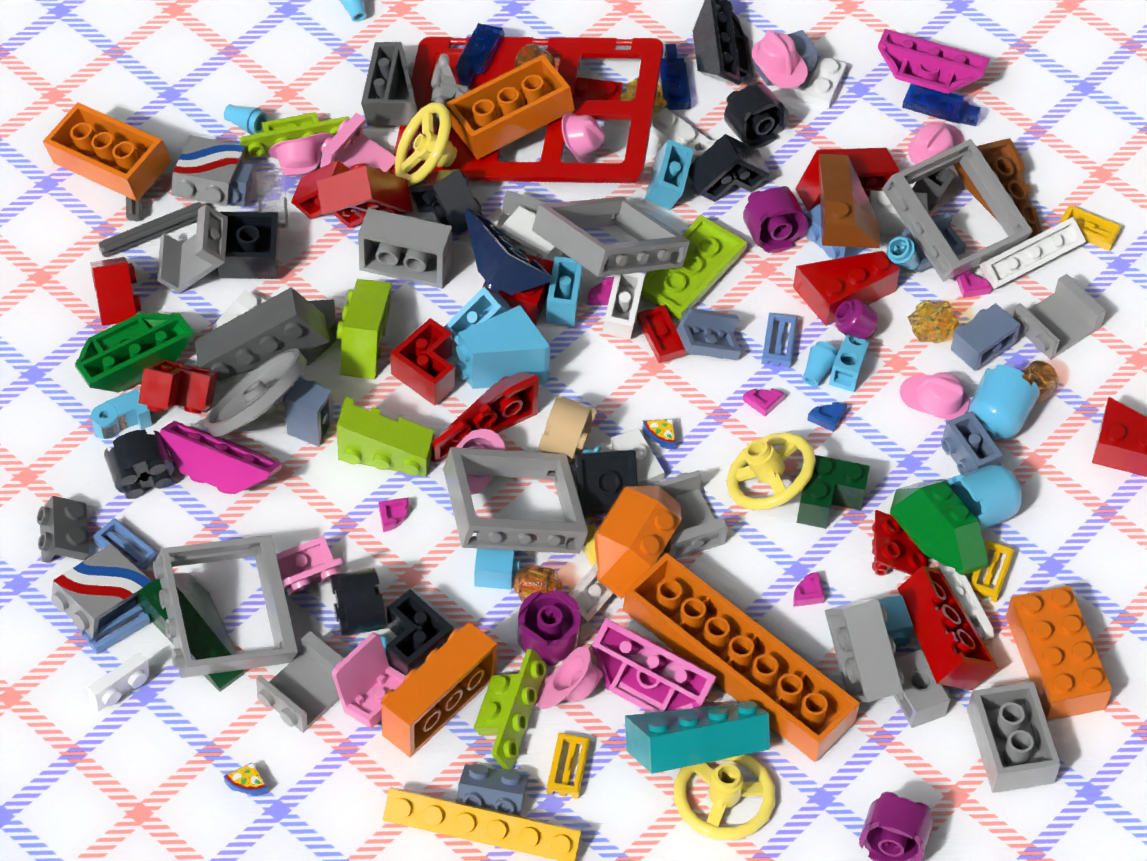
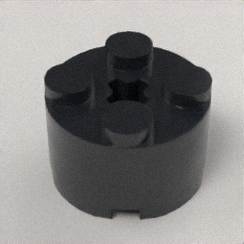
M756 82L740 91H733L726 99L725 123L741 142L753 148H761L773 142L777 138L775 133L780 127L784 130L788 123V110L763 82Z
M145 429L128 432L113 441L114 447L110 451L107 448L104 451V457L115 488L119 492L124 493L127 499L138 498L145 490L155 487L159 489L165 488L172 483L171 476L174 466L167 447L158 431H154L155 435L147 434Z
M374 567L330 576L332 592L335 594L337 602L333 604L336 621L339 622L342 636L385 629L386 619L383 597L379 592L378 586H375L380 583Z

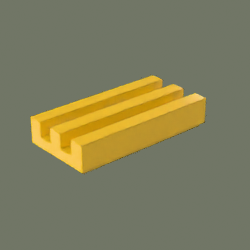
M1069 205L1059 224L1074 217L1086 242L1110 251L1116 236L1120 232L1121 225Z
M985 540L986 554L989 549L995 551L983 585L977 584L981 570L973 573L970 585L974 592L979 593V597L985 598V596L991 597L990 601L997 602L1015 549ZM1001 553H1004L1006 557L995 588H989Z
M558 733L547 784V794L553 795V792H559V796L565 797L566 794H570L572 798L578 799L590 738ZM564 742H569L570 745L561 784L555 783ZM576 744H580L582 748L574 786H570L568 782Z

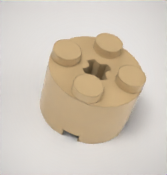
M558 395L549 414L538 451L542 453L566 454L568 462L575 464L574 454H582L597 409Z

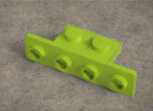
M316 112L261 122L263 133L240 137V145L245 146L244 159L269 155L270 147L282 141L295 140L318 133H330L335 136L340 124L345 119L350 120V118L346 116L319 122Z
M534 649L526 650L519 674L491 676L474 725V729L479 735L497 734L491 754L504 770H512L524 733L528 727L529 718L537 701L542 680L546 675L547 665Z

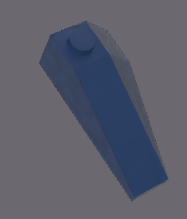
M467 208L465 218L477 270L485 279L484 285L496 293L502 290L512 295L550 282L552 277L541 264L533 259L529 262V259L524 255L526 251L508 240L509 236L492 221Z

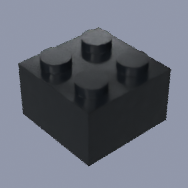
M220 212L228 217L225 263L218 267L219 278L277 279L279 251L278 212Z

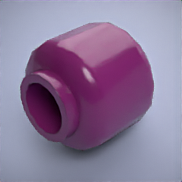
M852 299L844 301L835 312V326L845 336L849 334L860 339H868L877 330V313L861 300Z

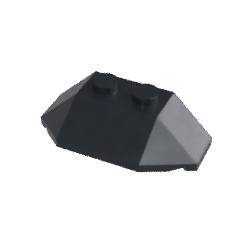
M704 0L693 28L697 71L716 80L735 85L751 81L754 77L749 41L740 20L733 12L734 7L732 3L728 0Z

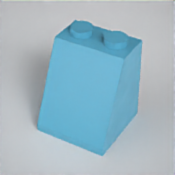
M520 305L458 332V346H456L458 364H456V370L462 380L466 379L472 389L490 388L501 378L510 377L518 372L537 375L539 385L548 382L550 345Z

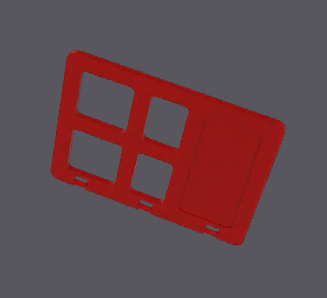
M430 36L423 38L419 42L411 76L418 111L429 103L434 102L431 101L433 92L431 80L437 61L442 54L449 56V66L456 84L468 86V89L473 90L517 68L518 61L521 58H536L544 54L540 53L538 49H533L531 44L548 45L545 51L547 50L554 58L560 59L558 73L570 86L572 98H574L579 65L582 59H641L636 94L633 100L573 99L575 110L572 113L577 116L590 115L594 119L631 121L625 159L622 163L562 162L565 146L562 133V116L547 124L542 155L538 162H500L498 159L501 148L477 160L451 126L449 141L457 148L456 158L449 167L436 166L433 171L459 169L467 177L468 181L636 183L643 177L663 56V43L657 38L549 37V39H534L533 37L451 38ZM451 45H465L464 49L451 48ZM617 46H631V50H616ZM422 124L413 137L407 158L415 152L413 144L416 137L422 134ZM400 126L393 154L395 157L399 142L407 126ZM439 126L435 132L436 135H438ZM425 160L415 165L408 174L411 175L425 163ZM395 165L391 168V173H395Z

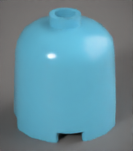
M998 364L995 369L990 370V368H987L970 402L968 413L973 412L991 439L1007 440L1015 436L1021 430L1039 398L1040 391L1037 384L1033 382L1030 385L1028 381L1022 378L1024 372L1011 366Z
M998 464L954 476L946 482L978 519L981 531L1010 519L1021 506L1022 488L1019 480L1008 468Z

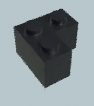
M727 134L716 140L707 151L697 157L690 165L688 176L697 193L714 202L733 185L752 192L771 175L759 150Z
M459 169L433 171L422 182L409 186L410 195L419 212H433L439 223L452 226V236H459L468 230L465 218L467 208L483 216L479 201L473 197L468 187L467 177Z
M411 589L387 607V627L397 635L396 638L386 645V657L389 666L406 676L412 669H418L424 664L430 652L435 648L440 649L454 631V627Z

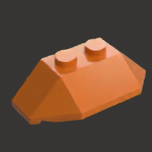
M658 485L628 486L623 488L594 534L598 566L597 580L620 599L624 598L625 591L656 563L682 520L681 504Z

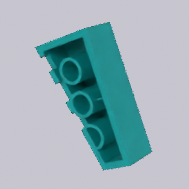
M751 701L740 702L736 705L625 715L626 750L651 774L770 749L769 713Z

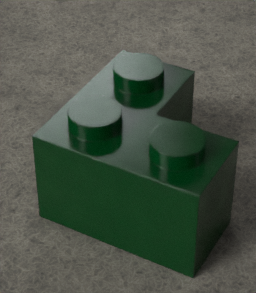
M815 455V468L812 478L802 491L796 523L826 529L831 505L861 511L870 466Z

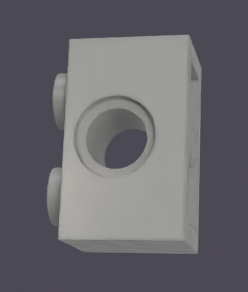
M920 649L895 658L896 666H899L902 670L904 684H902L903 693L893 696L911 728L946 716L951 700L949 690L945 685L936 684L922 650ZM914 686H920V687H923L924 689H918V688H916V687H914Z

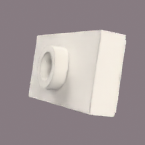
M638 428L611 438V445L615 451L636 450L638 486H646L652 482L664 479V470Z

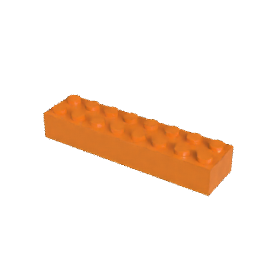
M665 553L625 591L623 605L625 613L673 651L717 676L714 683L739 703L751 701L758 704L769 713V727L812 761L816 762L855 722L860 702L668 553Z

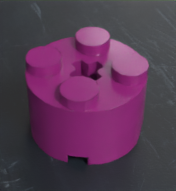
M789 187L770 188L762 192L755 191L749 195L748 203L743 211V220L758 247L763 248L768 253H779L793 247V241L798 237L802 239L808 229V220Z
M541 590L532 593L522 602L518 615L517 642L525 653L527 649H534L546 665L553 666L558 664L559 661L566 659L578 647L581 631V614L578 603L574 598L559 590H552V593H542Z
M883 792L880 798L874 800L869 807L859 837L860 847L863 849V846H865L869 851L868 857L873 861H922L933 827L930 808L924 803H915L909 799L898 797L892 792Z

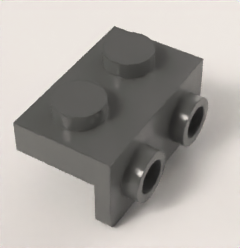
M52 496L44 506L40 507L37 514V523L40 524L38 548L41 550L42 562L49 563L55 555L84 561L89 555L86 503Z

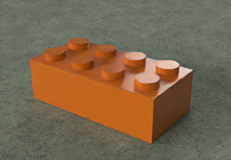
M544 54L446 103L447 109L450 112L451 126L477 160L561 118L566 112L575 110L570 86Z
M79 102L75 104L42 141L54 164L135 201H138L172 162L162 139Z
M1071 586L1012 596L1005 617L1029 679L1035 684L1046 720L1050 721L1105 710L1112 693V688Z
M470 621L461 629H455L440 649L435 648L430 652L424 664L418 669H412L396 690L391 689L385 694L381 701L382 736L411 758L489 684L492 675H497L498 643Z

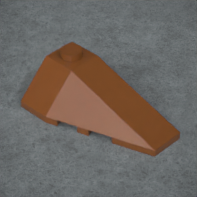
M1011 138L976 146L983 153L984 159L990 168L995 171L1000 183L1006 192L1012 196L1014 204L1027 219V223L1033 230L1026 240L1042 233L1036 208L1031 206L1028 195L1031 193L1030 185L1025 184L1022 174L1025 171L1024 162ZM959 162L953 164L965 188L997 220Z
M819 154L822 246L880 248L878 218L848 155Z

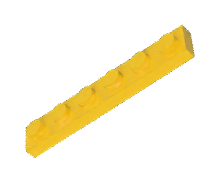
M394 787L389 788L383 821L559 861H576L582 833L580 829Z

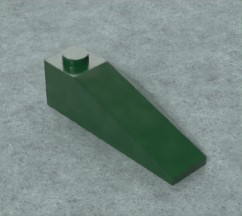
M173 573L191 659L199 660L237 654L210 593L190 573ZM154 579L138 591L139 602L144 614L147 613L150 621L168 638L165 627L166 619H168L166 608L161 607L159 600V591L162 587L160 579ZM168 638V640L173 644L172 638ZM243 669L204 676L221 692L245 673Z

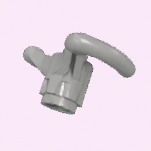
M446 54L440 55L431 80V87L433 88L431 101L443 103L446 106L447 102L471 91V89H468V86L456 84L449 66V56ZM437 113L433 114L434 133L440 124Z

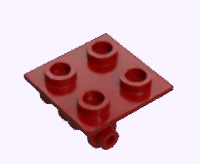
M875 510V523L872 525V531L874 532L872 554L875 555L872 569L875 571V574L883 576L887 574L889 569L893 568L913 575L921 566L928 567V556L922 553L894 517Z

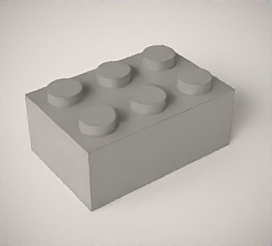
M367 209L358 233L359 270L442 289L452 263V226L421 220L412 216L389 213L384 210Z
M879 599L859 600L824 610L846 692L858 702H871L903 693V673L901 668L896 666L893 654L896 652V647L892 636L887 633L885 625L887 613L885 607L879 603Z
M1034 682L972 691L967 712L992 793L1054 784L1061 764Z

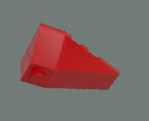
M518 372L510 377H503L493 384L432 441L433 462L437 463L447 458L450 447H456L471 431L488 429L499 433L537 415L539 378L537 375Z

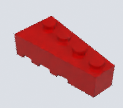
M921 566L897 588L899 594L903 596L914 631L936 684L973 690L999 668L940 569Z

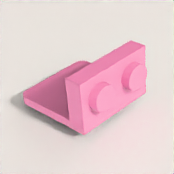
M356 112L350 120L345 119L340 124L337 134L333 138L328 137L323 143L320 150L322 151L320 167L322 168L340 160L350 170L353 165L368 164L369 167L380 168L388 173L395 165V156L362 134L366 118Z
M324 536L276 554L284 592L287 591L289 596L305 590L306 586L311 584V581L316 580L317 584L329 581L330 576L340 573L339 568L344 564L342 557L333 559Z
M374 632L362 640L349 655L338 662L332 671V677L344 713L370 729L382 719L381 701L385 694L391 689L396 690L406 677L389 666L381 637Z

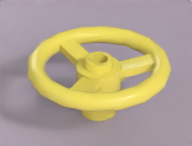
M431 102L422 107L403 132L395 157V174L398 177L407 179L409 186L422 182L436 166L449 167L456 158L457 148L449 141L451 117L445 104ZM435 113L439 115L440 120L438 135L433 132V114ZM422 124V134L416 137L413 144L415 152L407 158L413 137ZM425 160V163L411 175L408 174L415 165Z
M789 432L774 433L752 441L739 453L730 466L726 479L729 496L738 506L753 511L769 510L787 503L798 495L812 478L816 464L813 447L804 437ZM774 445H782L777 451L773 447ZM799 449L804 459L802 470L794 482L786 488L781 479V475L785 470L783 461ZM757 477L760 482L769 483L775 495L767 498L745 496L739 489V482Z
M745 754L716 761H732L742 765L751 771L759 782H743L741 771L735 765L729 763L721 764L714 770L707 765L711 762L682 767L674 781V803L681 818L695 832L716 840H737L754 834L768 822L775 807V785L768 770L753 756ZM693 773H696L709 785L708 795L713 805L706 822L701 820L691 810L686 799V785ZM763 796V802L758 813L747 823L735 827H719L725 809L736 805L740 797Z

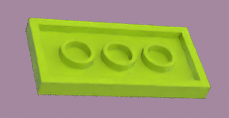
M702 215L682 234L683 237L690 241L683 267L647 271L640 295L657 306L665 305L668 313L680 320L684 317L687 310L692 308L747 248L745 240Z

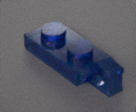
M481 23L477 24L457 61L456 68L458 71L456 76H458V84L469 87L476 74H485L504 38L503 28Z
M665 44L664 58H662L659 75L663 109H691L686 62H684V58H677L676 44Z
M912 83L902 105V108L971 126L977 125L981 113V108L969 105L968 102L963 100L964 96L954 93L947 94Z

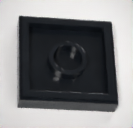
M636 450L574 454L576 489L583 515L608 513L623 488L638 486Z

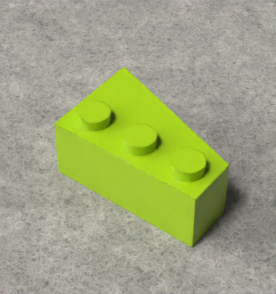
M357 278L354 290L349 289L347 305L343 307L342 321H339L337 328V339H342L340 375L375 380L377 357L380 358L381 355L379 344L381 337L385 336L391 307L392 283Z
M345 396L337 422L338 460L349 464L372 466L379 470L388 469L404 472L411 476H427L432 458L434 430L401 417L397 421L380 415V409L372 407L370 411L354 405V399Z

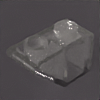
M284 168L256 170L259 212H278L279 228H289Z

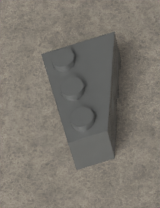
M402 42L374 43L361 101L367 126H408L411 119L418 112Z

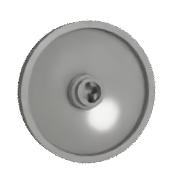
M293 348L277 354L255 368L236 383L213 406L204 421L206 429L212 436H222L251 423L261 415L267 416L277 407L276 403L297 381L307 364V359L299 349Z

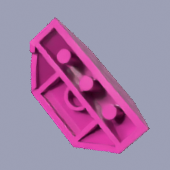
M889 29L884 30L878 43V49L895 79L947 94L983 78L990 60L989 57Z
M175 420L160 431V436L180 473L190 476V479L195 482L215 486L218 491L225 494H236L264 481L278 472L282 466V463L274 461V459L220 436H212L211 433L204 430L185 426L183 423Z
M605 618L591 646L599 669L603 673L602 677L607 690L650 713L694 709L702 706L717 676L697 663Z

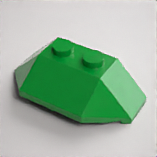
M139 313L89 337L81 350L79 358L75 362V368L89 388L119 393L142 382L145 367L160 359L175 362L195 337V333L180 313H171V315Z
M945 481L919 482L896 489L890 514L923 554L943 565L955 568V571L961 575L987 568L988 559L979 521Z

